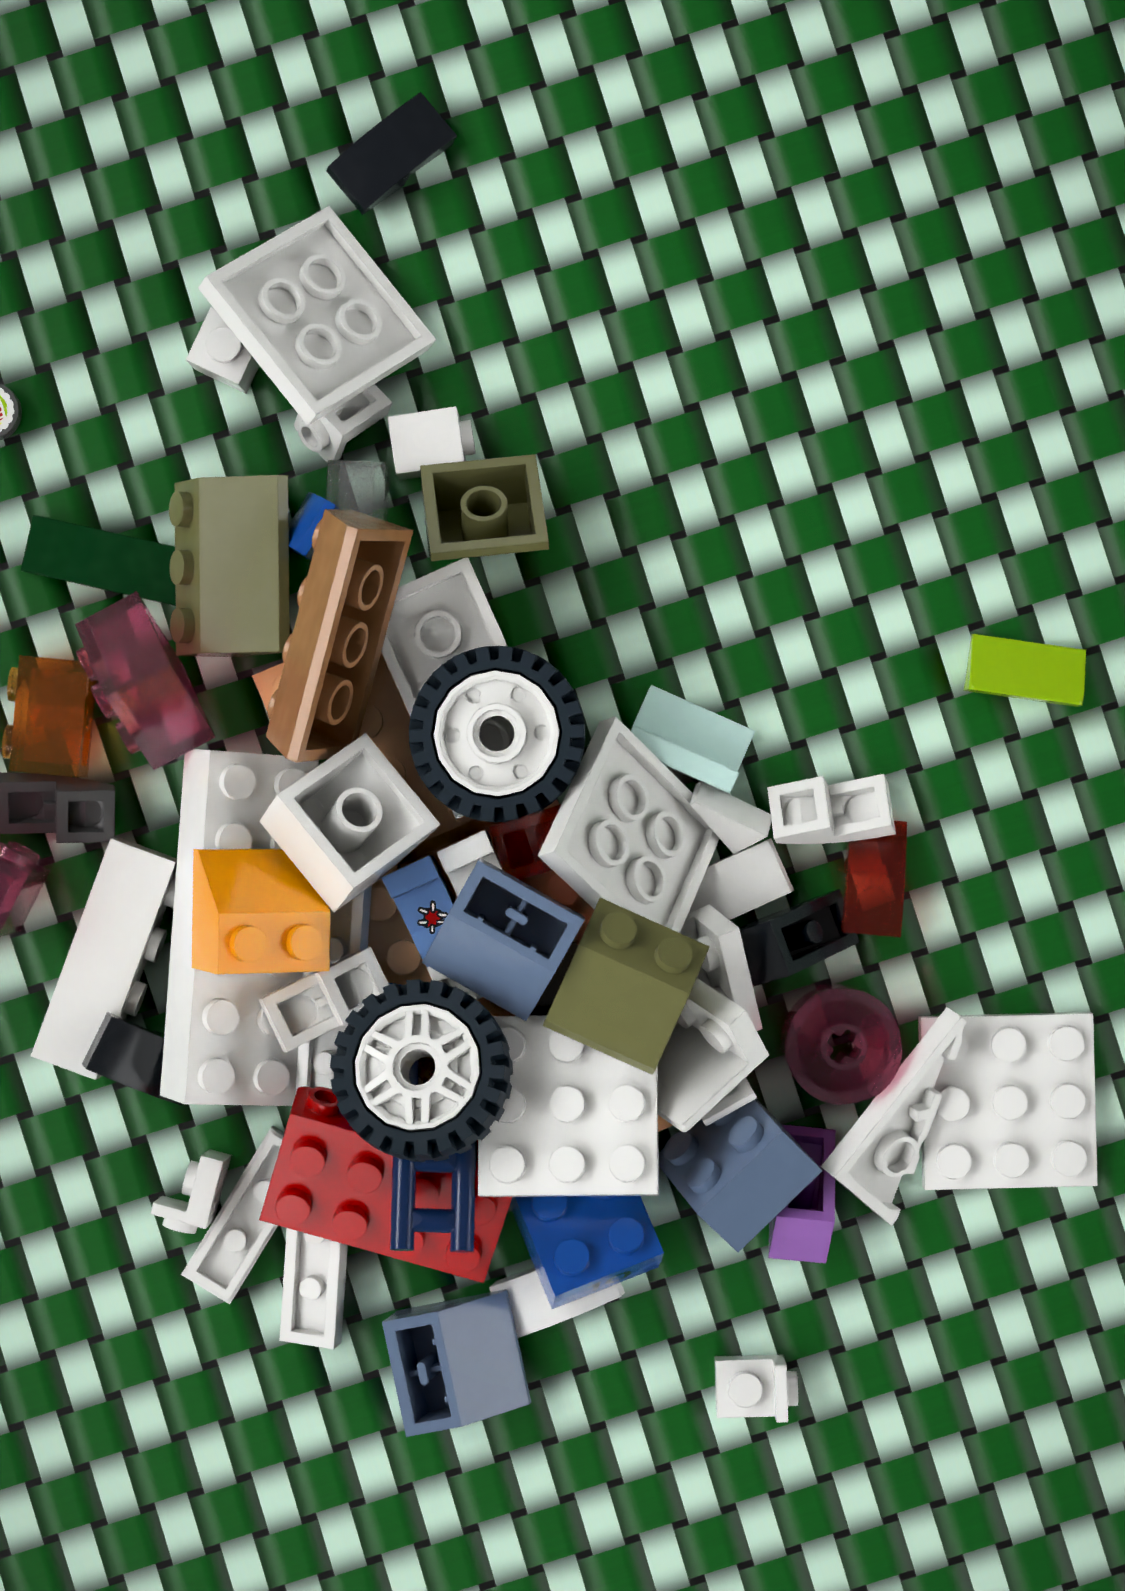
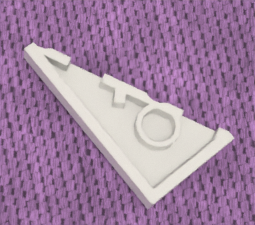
M947 1007L821 1166L891 1226L897 1220L901 1210L892 1203L902 1175L914 1174L920 1158L921 1144L928 1136L943 1095L934 1089L944 1058L955 1060L962 1043V1032L967 1022Z

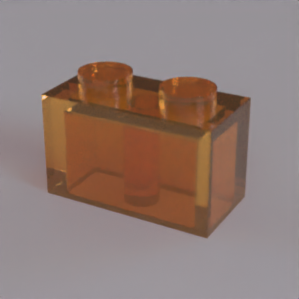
M19 656V666L10 669L7 685L8 701L15 702L13 725L7 724L5 726L2 739V756L4 759H10L9 771L88 778L98 664L87 661Z

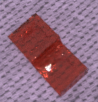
M894 821L895 835L847 842L844 868L846 881L841 932L901 937L906 870L907 822Z

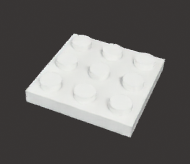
M330 206L207 275L198 287L200 292L308 426L422 355L436 341V338Z
M615 716L599 722L538 857L593 909H595L599 898H603L680 933L720 838L690 806L693 793Z
M1093 1013L960 1015L967 1022L962 1032V1043L955 1060L944 1058L934 1089L943 1095L928 1136L921 1144L922 1187L924 1190L1098 1186ZM918 1016L919 1042L939 1016Z
M493 1016L506 1037L510 1048L509 1055L513 1062V1075H510L512 1089L510 1098L505 1099L503 1105L505 1111L499 1122L495 1120L489 1128L491 1132L482 1141L478 1139V1196H659L658 1065L653 1075L544 1027L543 1024L547 1016H529L527 1021L517 1016Z

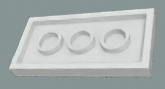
M469 558L460 559L398 587L381 652L411 716L418 693L432 673L454 656L475 648L507 646ZM491 718L481 728V741L491 751L504 750L510 746L514 739L513 725L505 718ZM452 810L455 819L464 816Z

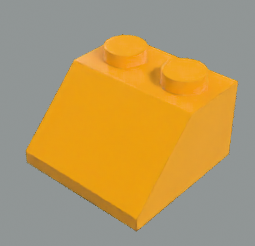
M193 849L192 968L214 974L330 971L331 912L329 906L282 849Z

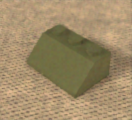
M288 475L202 477L174 483L175 492L172 494L169 503V517L172 525L175 526V551L170 559L169 570L171 580L175 584L176 609H174L170 619V632L173 641L176 643V656L246 657L283 653L285 642L290 636Z

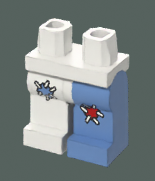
M486 830L436 852L457 897L480 858L504 871L490 835ZM431 855L381 877L411 934L422 960L454 904L452 895L436 860ZM426 965L432 980L444 982L451 987H457L476 1000L482 998L477 993Z

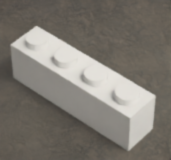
M120 837L110 838L31 1057L94 1080L102 1077L85 1069L82 1062L107 1012L126 1019L127 1014L135 1017L141 1007L147 990V984L140 982V978L147 960L155 963L160 955L167 930L159 928L166 907H174L177 858Z

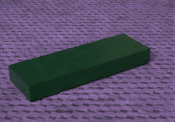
M33 515L21 571L176 606L175 584L171 580L169 570L170 559L175 551L174 546Z

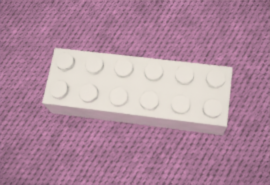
M185 749L160 1096L182 1104L293 1105L298 1047L289 1052H283L258 999L302 978L303 972L214 974L192 968L193 849H281L259 821L276 795L319 766V760L296 763L286 759L283 755Z

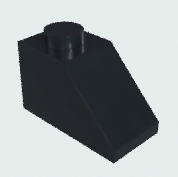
M840 889L757 919L739 928L753 987L791 976L860 942Z

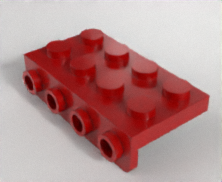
M299 1087L296 1091L259 1220L484 1283L512 1197L478 1196V1140H476L474 1252H450L451 1233L415 1232L413 1251L390 1250L393 1156L371 1146L355 1132L348 1121L342 1116L337 1106V1097L333 1094L332 1089L326 1087ZM416 1172L415 1208L451 1209L452 1173Z

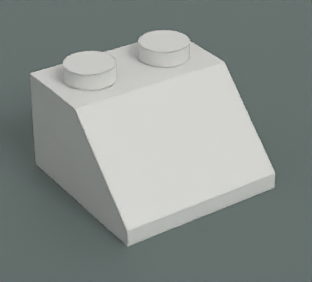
M366 733L277 794L259 821L334 913L377 882L441 825Z

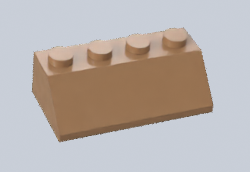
M324 510L323 518L317 524L312 536L314 552L308 576L302 581L298 590L297 604L299 610L293 633L290 634L283 648L282 658L285 664L279 687L272 695L268 706L270 722L266 738L286 759L296 763L329 759L359 737L414 530L354 510Z

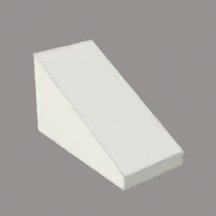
M702 781L695 784L690 806L733 854L768 837L771 814Z

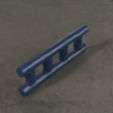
M419 1059L412 1064L409 1071V1080L413 1085H419ZM476 1141L471 1144L472 1148L462 1154L455 1153L449 1155L450 1159L441 1161L425 1160V1162H412L393 1156L390 1250L413 1251L415 1232L451 1233L450 1252H474ZM416 1172L452 1173L451 1209L415 1208Z

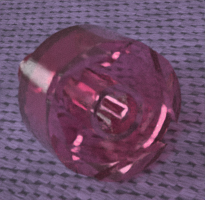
M846 984L822 985L802 996L793 1005L783 1024L781 1049L788 1070L807 1093L823 1102L844 1105L870 1099L886 1089L899 1069L902 1059V1042L897 1022L886 1005L861 988ZM846 1030H850L848 1039L854 1044L851 1053L848 1054L840 1051L835 1058L831 1057L833 1048L828 1043L829 1037L833 1033L841 1036Z

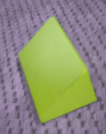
M971 634L963 691L1074 707L1083 706L1086 650Z

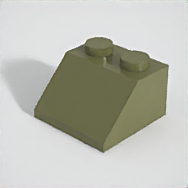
M536 454L420 466L425 526L431 561L549 549Z
M599 898L543 1026L653 1075L692 991L710 946L603 898Z

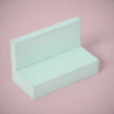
M653 685L650 686L631 728V732L666 767L699 782L702 781L728 794L731 793L739 775L738 769L755 733L754 730Z

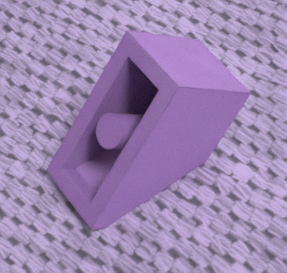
M782 1125L822 1169V1172L769 1222L768 1258L826 1264L835 1223V1178L821 1166L835 1149L836 1130Z

